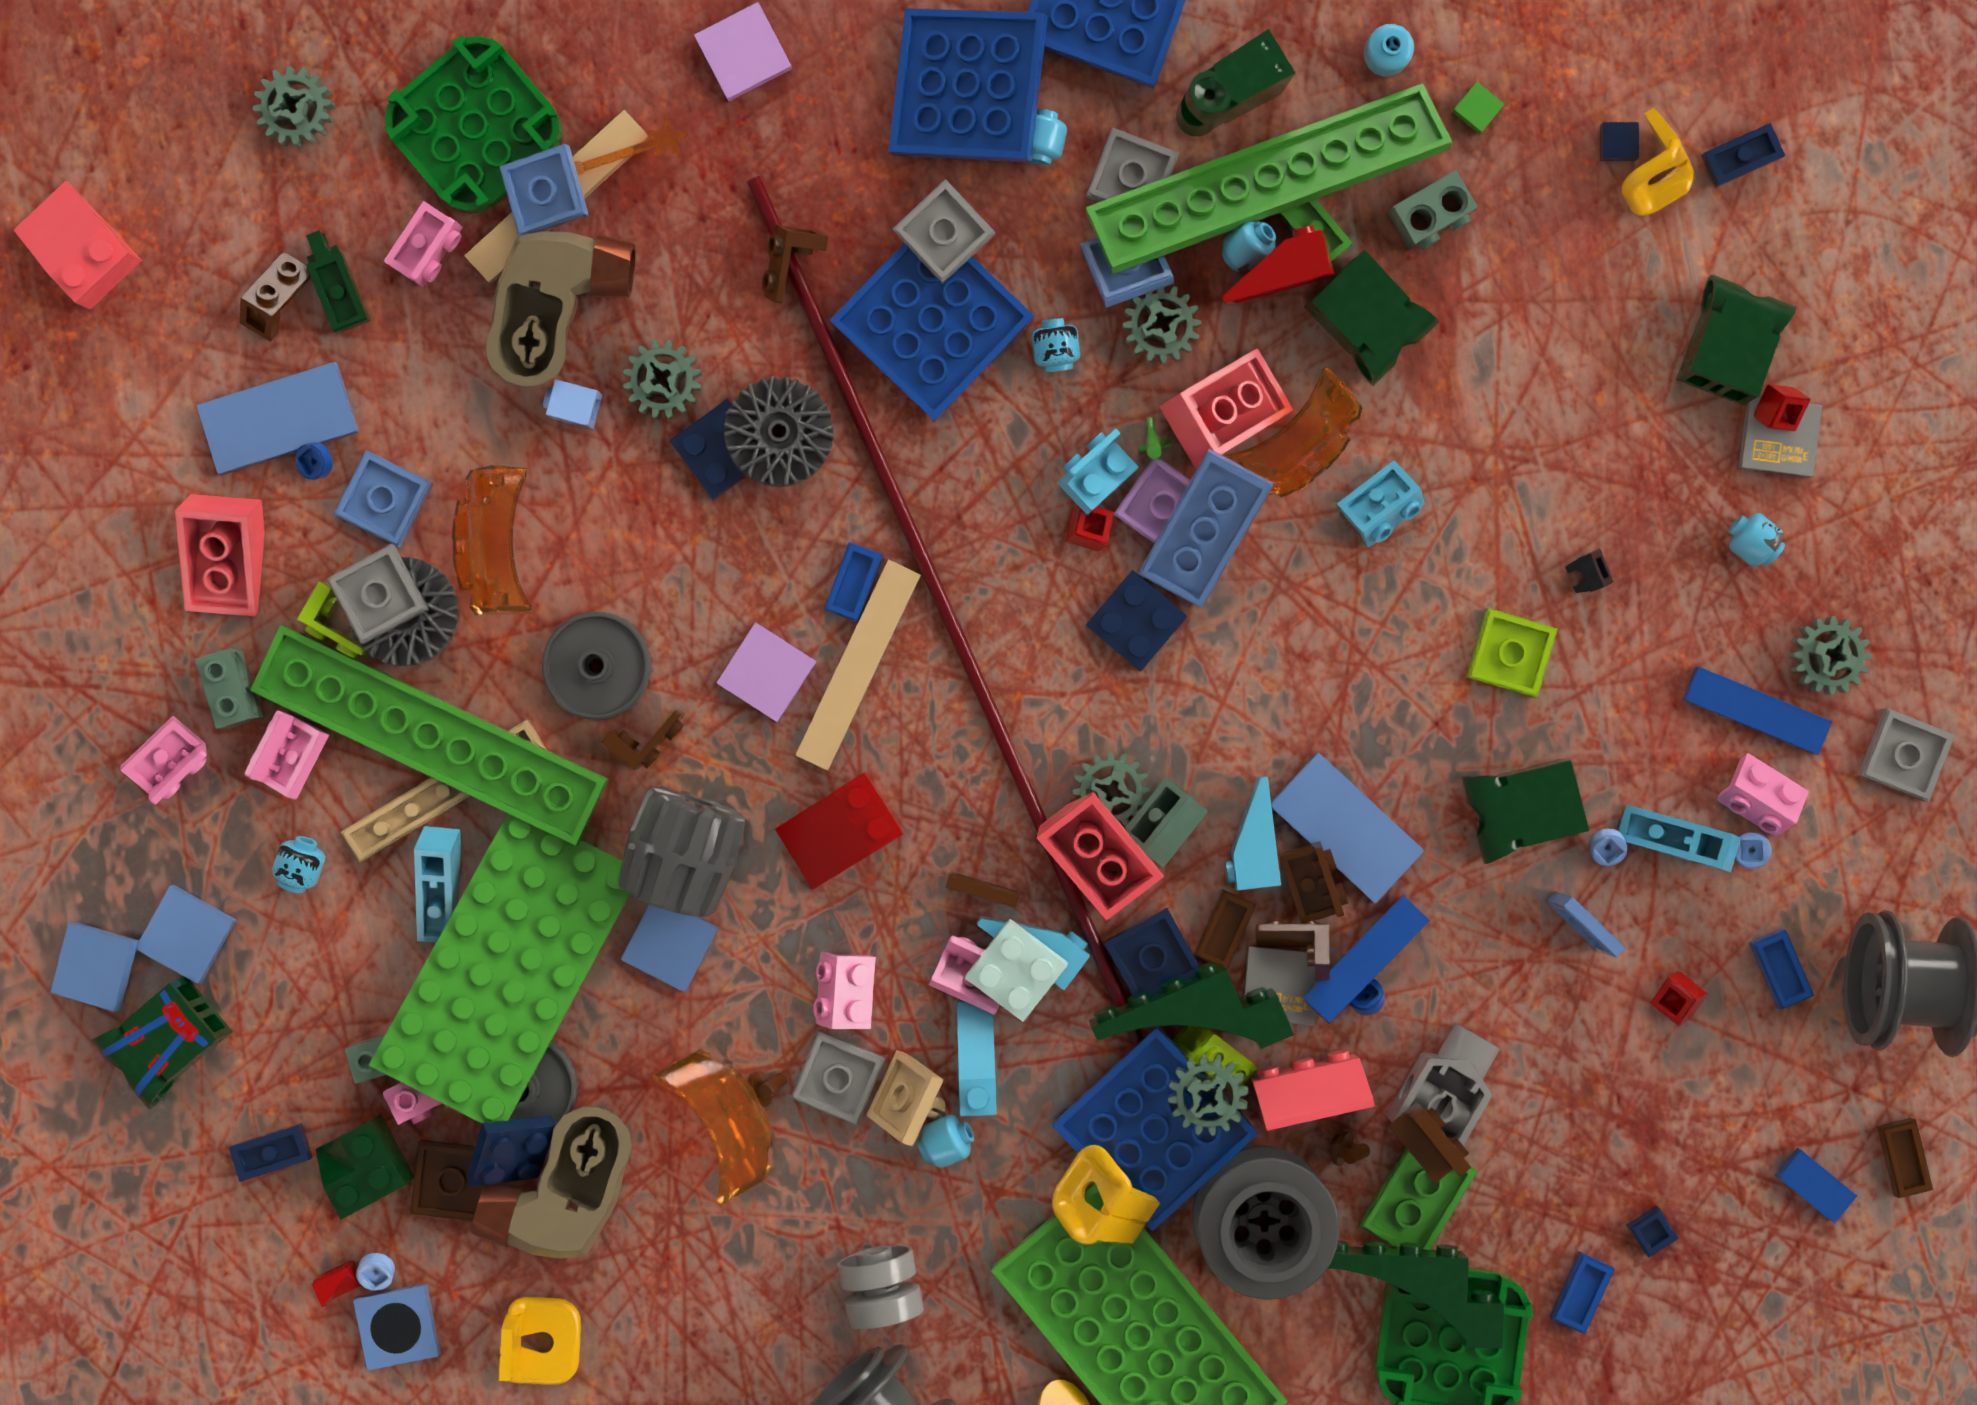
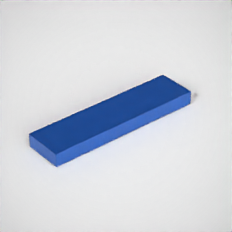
M1699 666L1695 667L1682 698L1683 701L1814 755H1819L1832 724L1830 720Z
M1403 895L1330 970V980H1320L1302 999L1326 1023L1330 1024L1430 920Z

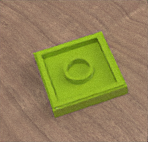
M1486 608L1466 678L1538 698L1558 628Z

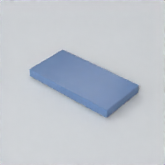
M336 362L196 405L219 475L228 474L295 453L305 444H324L359 433L343 378Z
M1208 449L1138 574L1202 608L1271 491L1273 483L1221 454Z
M1319 752L1305 764L1271 801L1272 809L1310 844L1321 841L1323 851L1331 849L1337 869L1375 904L1425 851Z

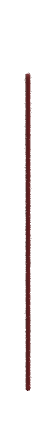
M756 176L748 180L747 184L768 231L772 235L775 232V226H782L761 177ZM791 251L788 267L789 278L1038 833L1040 825L1047 820L1046 815L794 252ZM1045 849L1115 1008L1128 1004V999L1077 885ZM1141 1028L1127 1031L1133 1047L1144 1038Z

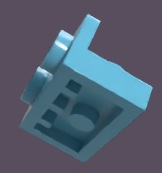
M1117 429L1113 430L1107 437L1101 432L1086 446L1090 451L1086 456L1082 458L1079 454H1076L1062 468L1066 474L1057 484L1086 515L1139 468L1115 442L1116 438L1121 434Z
M1393 460L1338 502L1337 506L1339 511L1361 534L1366 546L1370 547L1376 542L1380 543L1387 539L1393 532V529L1404 520L1408 521L1417 516L1425 502L1421 488Z

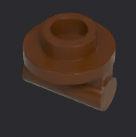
M753 1072L749 1075L748 1082L746 1083L747 1097L759 1108L769 1106L772 1101V1095L786 1085L787 1078L784 1074L777 1073L767 1079L763 1072Z
M1344 1130L1340 1135H1335L1329 1147V1155L1332 1156L1333 1164L1337 1166H1342L1345 1162L1353 1164L1368 1157L1370 1154L1369 1146L1364 1143H1354L1353 1133Z

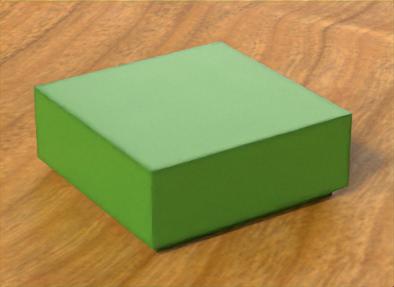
M1476 82L1452 113L1480 135L1504 106V103L1479 82Z

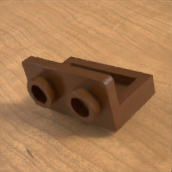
M1321 841L1279 854L1301 923L1319 920L1335 914L1337 918L1344 916L1342 905L1348 904L1342 883L1335 885L1331 875V871L1337 870L1331 849L1323 851Z
M1416 1102L1392 1121L1390 1128L1434 1182L1440 1181L1452 1170L1459 1176L1463 1175L1471 1168L1464 1159L1469 1152L1455 1136L1450 1140L1441 1130L1446 1124L1432 1107L1426 1111Z

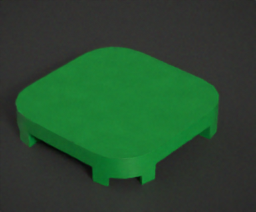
M462 35L452 41L454 46L401 91L398 92L395 89L387 98L386 127L384 128L390 139L445 203L456 211L473 214L482 213L492 208L507 196L499 166L559 146L563 134L561 120L551 103L502 45L492 37L489 39L482 36L465 37Z
M1468 1268V1295H1471L1472 1290H1487L1493 1292V1296H1497L1504 1304L1502 1349L1465 1347L1459 1340V1331L1440 1313L1416 1296L1393 1284L1387 1283L1384 1291L1374 1361L1375 1378L1383 1394L1395 1405L1518 1404L1523 1392L1520 1388L1529 1318L1533 1319L1532 1304L1524 1289L1509 1275L1492 1270Z

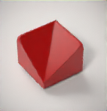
M1767 384L1754 412V417L1768 428L1796 431L1811 399L1794 387Z
M1078 505L1074 506L1065 542L1094 551L1102 550L1108 544L1114 512L1096 507L1086 515Z
M1678 971L1667 977L1650 1004L1677 1026H1680L1692 1018L1708 993L1682 972Z
M350 1260L323 1272L313 1280L311 1284L322 1307L326 1306L332 1299L362 1286L356 1278L357 1267L354 1261L351 1262Z

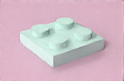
M1009 919L967 972L965 979L1023 1022L1062 974L1068 962L1013 920Z

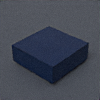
M1603 122L1600 124V161H1636L1639 159V122Z
M1654 1206L1626 1225L1648 1258L1679 1239L1658 1206Z

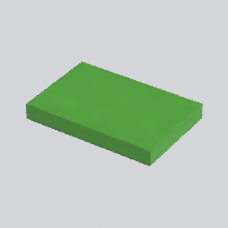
M1404 1147L1358 1225L1394 1248H1399L1401 1243H1414L1421 1245L1422 1249L1431 1250L1478 1171L1471 1167L1463 1175L1459 1176L1452 1170L1440 1181L1434 1182L1408 1149Z

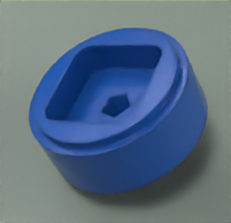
M321 443L305 444L296 453V466L304 478L316 480L328 476L331 472L333 460L330 451L325 445Z
M1373 979L1350 1002L1352 1009L1356 1013L1365 1016L1373 1015L1380 1011L1385 1003V992L1381 984Z

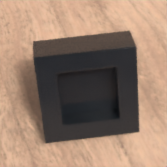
M1601 549L1587 553L1565 566L1567 573L1580 571L1584 575V581L1573 587L1575 593L1593 592L1614 582Z

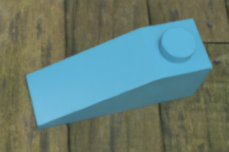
M1267 776L1256 777L1230 850L1231 861H1225L1227 883L1233 882L1234 888L1237 891L1281 885Z
M1630 805L1625 807L1618 830L1624 836L1627 843L1730 873L1741 840L1740 837L1731 833Z
M424 826L415 845L417 941L436 943L458 904L461 868L460 829Z
M981 916L977 921V925L994 938L1007 923L1006 920ZM1015 922L1068 962L1065 970L1054 982L1061 989L1065 990L1090 957V953L1085 950L1088 943L1073 931L1066 935L1060 930Z
M957 1001L960 1116L997 1115L993 1014L965 1001Z

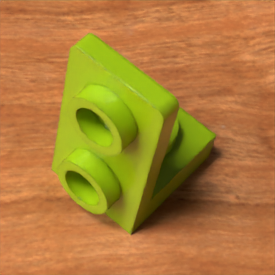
M319 581L297 620L307 625L304 631L323 641L326 636L338 642L337 650L354 659L358 654L369 656V652L362 650L363 646L360 642L323 622L325 617L330 618L333 615L339 602L329 583Z
M1183 1026L1172 1040L1182 1050L1187 1058L1191 1057L1196 1064L1200 1063L1201 1054L1203 1053L1206 1054L1208 1062H1213L1217 1054L1221 1055V1065L1223 1066L1230 1061L1234 1062L1232 1073L1242 1072L1244 1074V1079L1239 1083V1086H1243L1257 1069L1253 1062L1220 1038L1210 1028ZM1205 1071V1073H1207L1209 1076H1213V1074L1215 1073ZM1227 1082L1225 1088L1233 1093L1230 1083Z

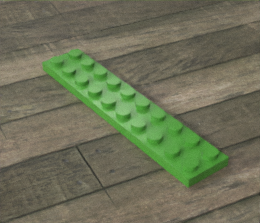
M1422 83L1086 207V215L1111 272L1115 274L1229 232L1245 222H1256L1451 149L1452 140Z
M280 625L250 689L251 692L575 846L579 845L609 781L608 778L285 625Z

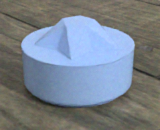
M1599 830L1589 840L1591 857L1600 865L1612 866L1618 864L1627 854L1625 838L1617 830Z
M1748 832L1740 836L1741 840L1735 860L1741 866L1748 869H1756L1765 865L1772 854L1769 840L1757 832Z
M371 1253L360 1260L356 1271V1278L366 1289L382 1290L391 1284L395 1273V1265L386 1255Z

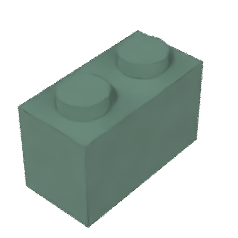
M1165 777L1125 827V830L1148 857L1164 868L1208 813V810Z

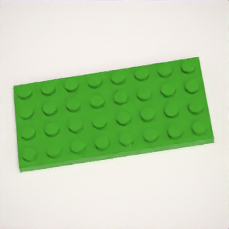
M507 814L369 1066L480 1123L508 1121L630 896L618 885L622 861L583 840L580 841L579 845L575 846Z
M1093 1182L1085 1189V1200L1100 1211L1104 1203L1097 1185ZM1053 1215L991 1267V1272L1101 1405H1284L1287 1403L1285 1396L1145 1227L1134 1243L1098 1240L1096 1243L1085 1245L1072 1239L1057 1217Z

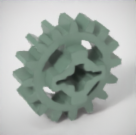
M287 66L286 75L283 76L276 69L273 70L275 80L269 82L266 79H262L261 82L266 87L265 91H255L254 93L261 100V104L253 106V111L263 115L256 121L262 129L268 128L265 134L272 140L278 137V142L282 146L287 147L290 140H292L293 145L297 148H302L303 139H307L313 145L316 144L314 134L319 132L324 136L327 135V131L323 127L324 122L334 123V119L327 114V110L336 108V104L332 100L326 99L332 94L331 90L327 86H321L323 80L317 74L310 78V72L306 68L302 67L297 75L291 66ZM292 85H303L310 89L296 90L293 89ZM297 101V111L295 113H291V111L293 110V106L291 104ZM282 124L283 126H286L288 124L295 125L297 129L287 130L279 127V125Z
M1174 286L1170 293H1165L1163 287L1157 289L1155 294H1152V292L1143 294V300L1139 297L1132 298L1131 302L1135 309L1126 308L1124 315L1131 319V321L1122 324V330L1131 331V334L1125 339V343L1132 344L1135 342L1137 346L1133 354L1137 356L1144 351L1147 353V363H1150L1154 356L1159 357L1160 365H1165L1167 356H1171L1175 362H1178L1180 360V350L1187 354L1192 350L1188 340L1198 341L1200 335L1192 331L1193 328H1198L1202 324L1201 320L1192 318L1198 311V306L1188 307L1186 305L1190 298L1189 294L1184 295L1181 299L1177 297L1178 287ZM1161 302L1170 303L1176 306L1177 309L1171 310L1162 306ZM1146 308V313L1149 317L1148 321L1142 324L1141 327H1138L1139 314ZM1157 317H1160L1162 322L1172 321L1168 325L1166 333L1161 328L1151 329L1155 325ZM1185 322L1184 336L1177 342L1176 327ZM1151 339L1159 342L1162 348L1153 347L1145 341Z
M652 340V350L649 351L642 345L639 346L641 356L639 358L629 356L628 358L634 365L633 369L623 370V374L631 378L630 382L623 384V388L627 391H634L628 400L632 404L641 401L639 411L645 414L649 409H652V417L657 420L661 416V412H665L670 420L673 419L675 409L686 414L687 410L684 404L687 401L693 404L697 403V400L692 395L693 390L701 391L703 388L701 384L695 382V378L703 375L700 369H692L697 359L694 355L685 359L687 349L683 345L674 351V345L671 340H667L664 348H661L656 340ZM666 356L678 361L665 364L660 363L657 357ZM646 366V379L639 384L641 371ZM655 367L664 375H670L667 381L672 391L671 393L662 385L657 384L659 380L658 374L654 370ZM686 374V386L682 394H680L678 391L680 380ZM658 395L666 397L669 403H655L648 399Z
M1836 616L1826 617L1825 623L1821 618L1811 620L1812 628L1802 626L1799 629L1804 637L1792 639L1791 642L1798 649L1797 652L1789 653L1788 657L1797 659L1798 664L1794 665L1791 671L1802 672L1803 675L1798 681L1800 684L1812 682L1810 691L1820 692L1823 689L1825 695H1834L1836 688L1840 693L1849 692L1848 683L1852 685H1860L1862 683L1858 673H1869L1870 669L1863 665V661L1871 659L1872 654L1866 653L1863 650V647L1870 643L1869 639L1860 640L1858 638L1863 630L1861 627L1849 629V619H1841L1837 624ZM1831 631L1830 635H1826L1824 641L1814 640L1820 634ZM1831 649L1830 654L1835 657L1833 662H1830V657L1826 655L1827 650ZM1837 670L1846 671L1841 677L1830 680L1831 677L1835 676Z
M1108 751L1106 760L1103 761L1098 754L1093 755L1095 763L1093 766L1084 762L1081 764L1086 771L1084 776L1074 775V779L1081 784L1080 788L1072 789V794L1080 795L1082 798L1087 795V788L1093 790L1110 812L1113 806L1122 802L1129 804L1130 806L1125 811L1113 815L1126 827L1129 824L1127 817L1130 815L1134 817L1138 812V806H1143L1146 800L1142 799V794L1151 792L1150 787L1142 786L1141 783L1148 775L1147 773H1136L1140 765L1138 761L1130 765L1126 764L1127 754L1123 753L1119 760H1114L1113 752ZM1113 766L1109 775L1101 779L1092 777L1097 770ZM1125 772H1128L1134 781L1135 793L1126 788L1123 781ZM1112 780L1117 781L1116 788L1121 790V793L1126 794L1127 797L1112 796L1110 801L1105 800L1106 793L1101 791V788L1096 787L1095 784L1110 785Z
M1205 1053L1201 1054L1200 1063L1197 1064L1191 1057L1188 1058V1069L1185 1070L1177 1067L1175 1071L1180 1080H1170L1169 1087L1177 1091L1168 1097L1169 1103L1178 1104L1173 1109V1116L1176 1117L1183 1114L1185 1117L1182 1126L1186 1128L1191 1123L1195 1124L1196 1134L1198 1135L1202 1132L1203 1127L1209 1128L1211 1136H1215L1216 1126L1221 1125L1226 1132L1229 1131L1230 1124L1228 1120L1232 1119L1233 1121L1240 1122L1241 1115L1237 1109H1247V1101L1240 1098V1096L1248 1094L1247 1086H1239V1083L1244 1079V1074L1242 1072L1232 1073L1234 1068V1062L1232 1061L1225 1066L1221 1065V1055L1218 1054L1213 1062H1208ZM1205 1071L1215 1072L1213 1076L1205 1077L1197 1074ZM1227 1082L1230 1083L1233 1090L1232 1103L1224 1095L1223 1091ZM1216 1086L1215 1100L1209 1097L1200 1104L1202 1090L1207 1092ZM1184 1087L1193 1096V1101L1189 1107L1184 1099ZM1216 1112L1219 1115L1216 1117H1202L1204 1113Z

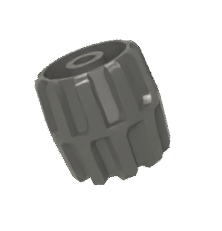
M663 786L659 788L651 787L644 797L627 838L618 876L619 887L630 896L661 909L688 916H710L717 910L733 873L745 827V818L733 808L722 806L717 801L709 798L701 800L695 798L692 793L682 790L678 792Z

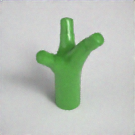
M1149 417L1147 418V440L1138 450L1140 453L1147 451V455L1150 458L1157 459L1161 455V448L1171 447L1173 443L1171 440L1161 439L1158 436L1154 419Z

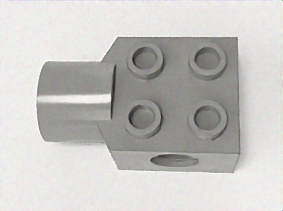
M1455 1023L1438 1053L1420 1054L1385 1116L1392 1122L1416 1102L1426 1111L1432 1107L1446 1125L1441 1130L1450 1140L1455 1136L1464 1146L1492 1097L1483 1078L1500 1048Z

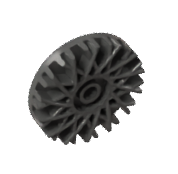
M771 376L770 379L765 380V378H762L753 385L749 384L732 401L731 407L727 411L724 437L730 458L745 476L766 486L788 487L809 479L823 466L831 450L834 427L830 410L828 411L826 402L821 400L817 391L811 390L809 385L805 386L799 383L798 379L790 380L789 377L782 379ZM776 426H782L786 434L782 438H776L772 434V429Z
M401 557L429 610L361 645L363 646V651L369 652L371 657L377 658L383 663L412 666L430 661L447 648L458 628L460 605L453 584L440 569L420 559ZM349 627L350 631L354 632L355 634L353 636L356 641H359L353 628Z
M587 612L568 619L553 632L543 653L542 673L548 692L564 710L584 719L606 720L631 710V707L639 703L638 700L642 695H645L646 688L650 685L649 679L653 671L651 667L653 659L650 657L649 645L646 644L645 637L629 621L611 613ZM596 659H600L604 665L599 673H595L591 668L592 662Z
M551 1041L528 1084L529 1092L523 1093L509 1120L551 1115L557 1125L563 1115L572 1112L575 1108L576 1098L579 1095V1090L577 1089L580 1081H577L576 1078L577 1068L573 1067V1059L568 1058L564 1052L565 1048H560L557 1041Z

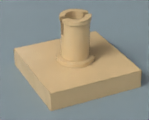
M896 1050L866 1116L901 1143L913 1147L926 1117L932 1120L942 1117V1114L933 1111V1108L945 1111V1101L943 1098L936 1097L943 1079L909 1054Z

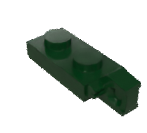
M320 230L306 235L313 255L306 257L308 261L306 266L334 333L339 334L371 321L344 254L340 251L337 245L330 247L325 233H321Z

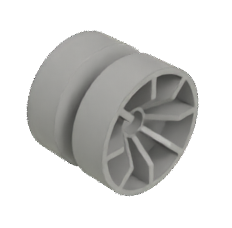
M911 1246L872 1247L845 1257L837 1263L841 1288L845 1291L857 1292L844 1301L851 1328L873 1329L886 1327L910 1320L924 1311L920 1285L913 1282H904L917 1273Z

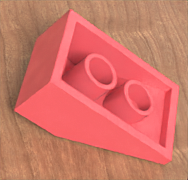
M68 181L62 183L14 229V232L60 288L75 303L90 310L143 261Z
M1258 348L1159 406L1195 469L1200 465L1208 449L1223 454L1294 411Z
M190 494L175 510L185 611L256 617L259 609L265 537L262 500Z

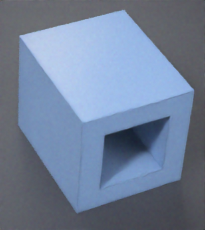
M555 379L553 388L548 387L546 390L543 408L547 409L546 415L551 419L594 430L603 395L597 390Z

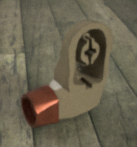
M541 231L518 236L514 241L494 295L492 321L485 349L491 368L506 382L523 387L541 385L558 375L566 360L568 329L575 317L578 296L591 292L592 297H630L636 265L635 244L601 235L594 239L571 232Z
M581 1107L563 1115L553 1129L548 1162L540 1176L537 1190L525 1192V1187L498 1183L485 1185L473 1219L472 1234L507 1248L509 1245L532 1255L559 1259L584 1257L589 1253L619 1199L625 1169L632 1149L629 1129L616 1114L602 1107Z

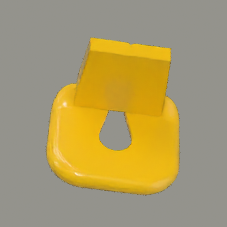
M1654 107L1644 114L1664 152L1631 172L1622 184L1623 197L1630 210L1638 216L1653 214L1687 194L1691 188L1694 176L1693 167L1680 139ZM1675 167L1674 170L1660 181L1648 185L1650 179L1655 175Z
M1099 1145L1086 1146L1077 1154L1057 1184L1052 1198L1053 1211L1059 1222L1072 1239L1085 1245L1096 1243L1098 1240L1134 1243L1146 1222H1148L1160 1204L1155 1196L1132 1188L1127 1175L1120 1169L1109 1153ZM1092 1182L1097 1185L1104 1203L1100 1211L1085 1200V1189Z
M521 1297L511 1303L501 1329L499 1381H510L518 1384L559 1385L567 1382L574 1376L578 1369L580 1358L581 1317L577 1308L571 1302L561 1298ZM539 1332L550 1334L554 1341L553 1348L544 1353L521 1346V1336Z

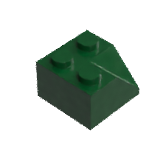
M381 1114L316 1148L323 1188L340 1220L400 1189L414 1179V1174Z

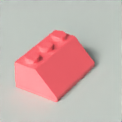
M1094 792L1067 804L1039 827L1038 841L1106 921L1164 877Z
M1339 1050L1327 1054L1328 1059L1314 1062L1313 1058H1303L1293 1061V1067L1279 1070L1278 1066H1268L1258 1069L1257 1075L1249 1078L1258 1119L1264 1128L1269 1131L1375 1107L1360 1058L1355 1053L1349 1054V1050Z

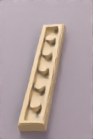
M625 109L573 156L584 199L650 140L648 134ZM512 212L464 255L490 284L501 276L514 241L519 236Z
M888 559L795 756L829 771L921 577L920 574Z
M525 720L508 730L546 749L529 720ZM431 777L341 831V834L358 862L361 863L471 796Z

